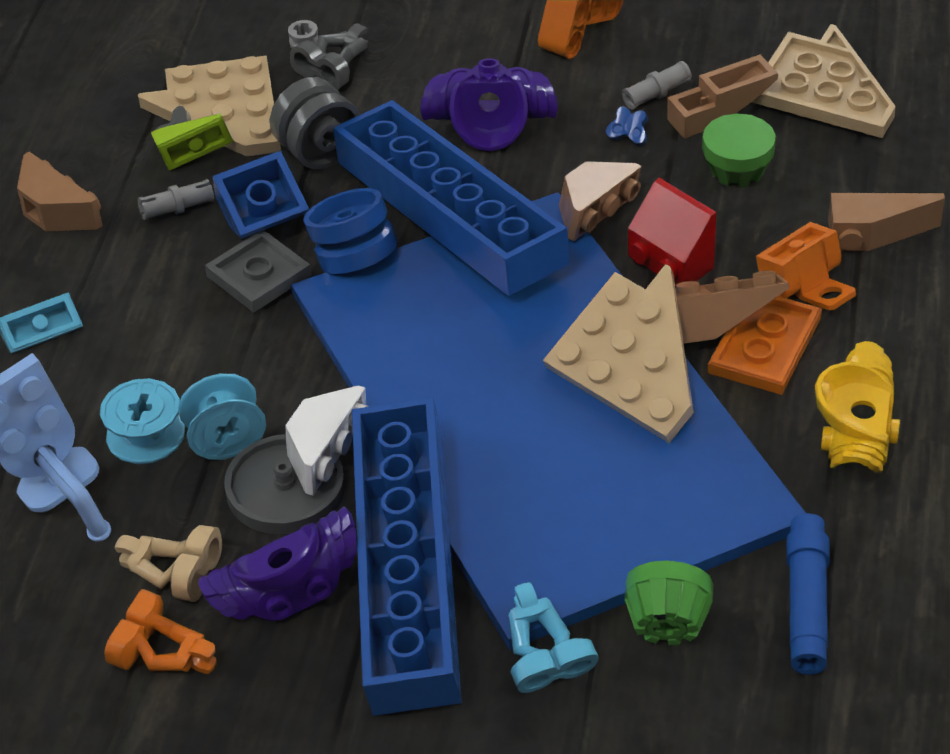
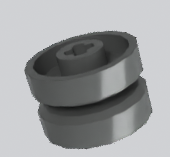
M306 77L292 83L280 94L272 107L269 123L271 133L276 140L289 150L303 166L316 170L326 169L338 163L333 128L361 114L355 105L342 96L328 81L320 77Z

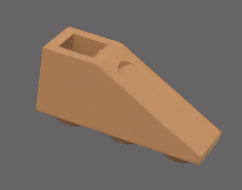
M760 271L753 273V278L738 280V277L723 276L714 279L713 284L699 285V282L696 281L676 284L683 343L718 338L787 291L789 283L779 274L776 275L774 271Z

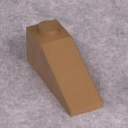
M831 193L828 225L830 229L837 231L841 251H870L940 227L945 196L944 193Z

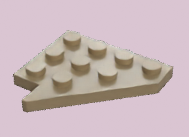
M830 24L821 40L788 32L768 62L777 71L778 79L752 101V103L768 108L782 110L800 117L811 118L833 126H840L883 138L892 123L896 109L894 103L837 26Z
M249 56L243 59L213 61L206 64L181 65L175 68L165 69L167 90L138 94L140 108L168 121H171L173 110L178 106H183L187 110L191 120L221 113L233 139V142L225 145V147L244 156L275 153L281 150L280 143L270 130L269 119L274 100L267 56Z

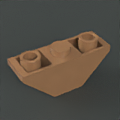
M31 152L23 155L17 190L23 215L46 232L97 230L103 226L99 211L101 204L94 193L82 189L71 177L64 176L55 170L48 161H42Z
M584 162L567 174L563 182L559 209L564 226L567 227L568 239L575 241L584 233L591 232L600 221L607 216L611 217L627 201H632L637 196L641 187V183L638 180L642 166L637 163Z

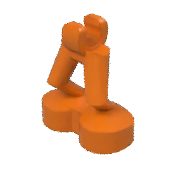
M142 589L128 608L126 620H120L106 643L104 652L106 662L118 668L129 670L141 654L149 671L188 672L192 667L198 672L210 674L217 663L216 657L213 656L215 645L205 640L204 634L164 617V605L161 596ZM156 630L181 646L176 653L156 655L147 640Z

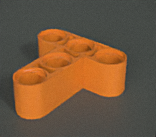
M547 0L538 34V46L567 59H572L581 47L586 25L614 19L622 8L623 0Z

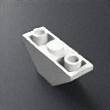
M358 385L304 399L285 425L287 456L306 494L313 496L323 481L327 482L330 479L334 464L339 456L345 455L348 452L353 437L352 409L369 407L366 405L365 387Z

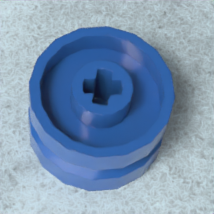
M360 188L341 192L317 203L305 214L303 222L310 239L316 243L314 251L319 265L324 272L341 274L361 270L378 263L396 249L398 239L393 225L388 219H385L388 211L382 194L378 190Z

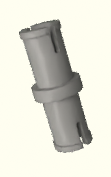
M679 61L659 73L653 71L647 74L645 80L623 89V100L627 107L633 110L655 97L661 99L667 96L669 90L691 81V71L684 61Z
M208 179L180 188L177 185L168 187V191L139 197L138 207L143 220L174 212L177 215L183 213L185 208L214 202V193Z

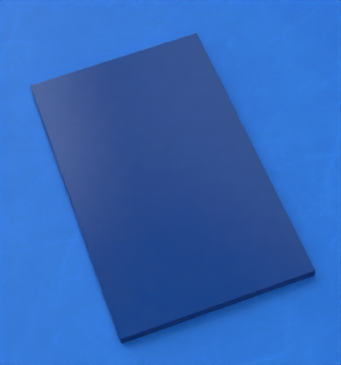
M558 192L532 201L564 225L559 209L561 195ZM589 232L584 233L575 241L568 239L569 265L510 296L502 292L432 236L398 247L386 258L364 269L341 274L326 272L291 284L294 299L348 387L358 385L365 387L367 406L434 397L442 428L451 555L509 650L513 649L508 615L510 610L515 608L514 597L516 596L515 587L517 585L530 582L535 590L537 599L548 598L566 627L625 604L626 578L628 573L636 566L653 561L668 560L684 562L706 571L787 538L791 533V520L797 515L805 514L802 507L687 358L686 363L694 413L670 443L662 440L546 368L543 359L614 272L622 275ZM538 620L530 623V642L549 634Z

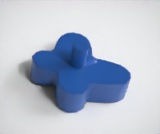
M619 107L616 112L617 118L607 126V136L611 140L629 137L635 145H645L648 138L644 129V125L648 122L646 113L639 110L633 114L626 107Z

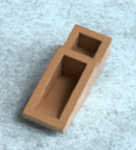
M759 54L699 75V87L668 97L667 120L684 139L701 133L712 120L723 115L735 114L755 100L778 79V73Z

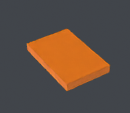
M779 296L724 333L708 363V374L783 395L821 320L822 308Z

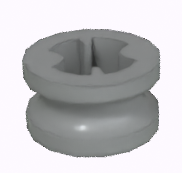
M300 20L292 23L288 28L290 47L294 48L304 40H309L317 45V24L309 20Z

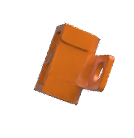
M809 222L756 255L759 272L774 271L776 275L779 274L789 283V289L779 295V297L789 298L794 294L802 301L830 311L835 310L856 296V289L854 287L829 278L828 272L840 265L841 250L836 230ZM828 292L841 293L839 296L831 299L821 297Z

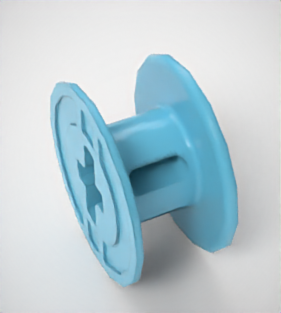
M220 373L208 376L191 385L181 396L178 405L179 417L188 428L187 439L189 447L197 455L213 460L229 459L235 457L244 448L263 437L266 429L265 414L256 405L255 387L248 379L236 374Z
M134 379L118 385L106 395L101 403L100 418L107 428L106 443L113 455L122 461L144 464L167 458L179 448L185 437V425L180 420L178 414L180 398L174 388L163 381L155 379Z

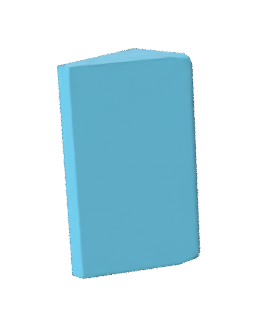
M69 292L0 317V335L11 354L83 328Z

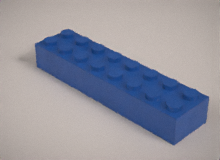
M393 100L333 128L338 163L368 187L378 190L387 202L506 295L510 296L570 264L566 226Z
M434 397L352 409L362 680L372 714L375 716L462 703L442 428Z

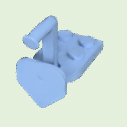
M31 353L0 374V464L8 473L21 478L17 494L31 511L45 512L68 499L77 509L85 523L88 538L95 542L103 541L109 537L111 526L109 522L103 519L91 495L85 488L97 477L99 464L86 448L72 447L75 438L74 423L40 361Z

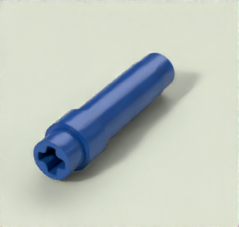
M805 513L797 515L791 520V533L786 539V563L790 568L791 667L798 673L811 675L820 673L827 667V567L830 564V541L825 533L824 520L818 515Z

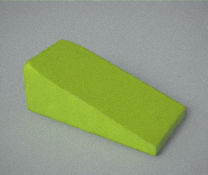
M221 113L166 126L151 132L169 171L233 142Z

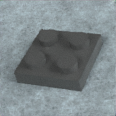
M264 230L252 235L205 265L206 276L253 313L292 288L291 284L312 276L311 266L308 262Z

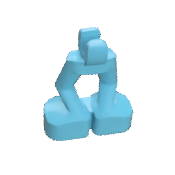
M530 582L515 587V608L510 610L508 617L513 653L523 656L510 671L518 691L530 693L546 687L552 681L559 678H574L590 671L597 664L599 657L592 641L583 638L570 639L569 630L548 598L537 599L535 590ZM538 620L553 637L555 646L552 650L537 649L530 646L531 622Z

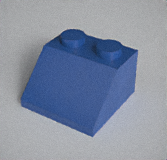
M281 150L212 176L216 200L229 227L241 239L305 215L309 211V207Z

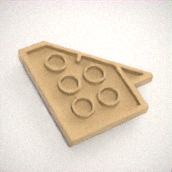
M665 264L648 287L644 289L614 272L543 359L546 368L667 443L673 440L694 413L674 275L671 267Z

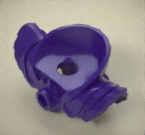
M487 58L480 60L478 65L472 69L458 68L451 70L449 73L438 74L432 78L423 92L420 111L423 120H451L455 131L462 140L475 149L495 151L507 147L517 139L524 129L527 118H556L558 102L553 86L542 73L529 71L522 67L506 69L498 60ZM490 92L496 94L499 100H479L482 94Z
M342 507L339 511H332L326 517L319 519L317 524L309 523L301 527L300 530L274 540L252 554L248 553L238 558L232 564H228L221 569L212 570L209 575L203 576L198 580L204 598L212 607L226 617L244 620L249 616L255 615L272 621L283 620L326 599L335 591L340 571L351 567L354 556L357 553L356 529L352 515L346 507Z

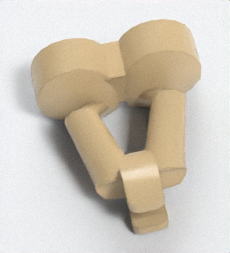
M199 525L190 533L186 540L181 542L144 535L140 539L129 535H122L115 544V550L118 553H122L119 558L122 567L129 568L131 572L136 573L159 589H163L171 581L172 595L175 599L196 602L202 595L198 580L206 576L208 571L213 570L218 564L222 551V537L218 527ZM152 556L177 558L165 572L150 562Z

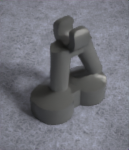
M356 23L350 27L348 32L343 31L341 33L319 35L317 45L309 40L302 41L290 51V63L293 70L304 77H320L332 84L337 90L349 82L350 71L348 63L352 58L360 55L368 48V41L361 38L364 34L368 33V28ZM327 47H340L343 49L340 54L335 52L326 53Z

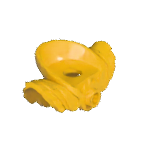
M870 341L856 343L855 349L849 353L846 362L829 366L819 375L816 381L815 397L817 408L827 423L832 426L823 427L821 450L829 451L830 468L834 469L835 466L843 463L856 462L867 466L874 473H882L883 465L887 463L889 443L897 444L900 420L892 419L894 402L892 362L884 353V349L876 343ZM857 405H867L873 408L875 415L868 419H861L854 416L851 409Z

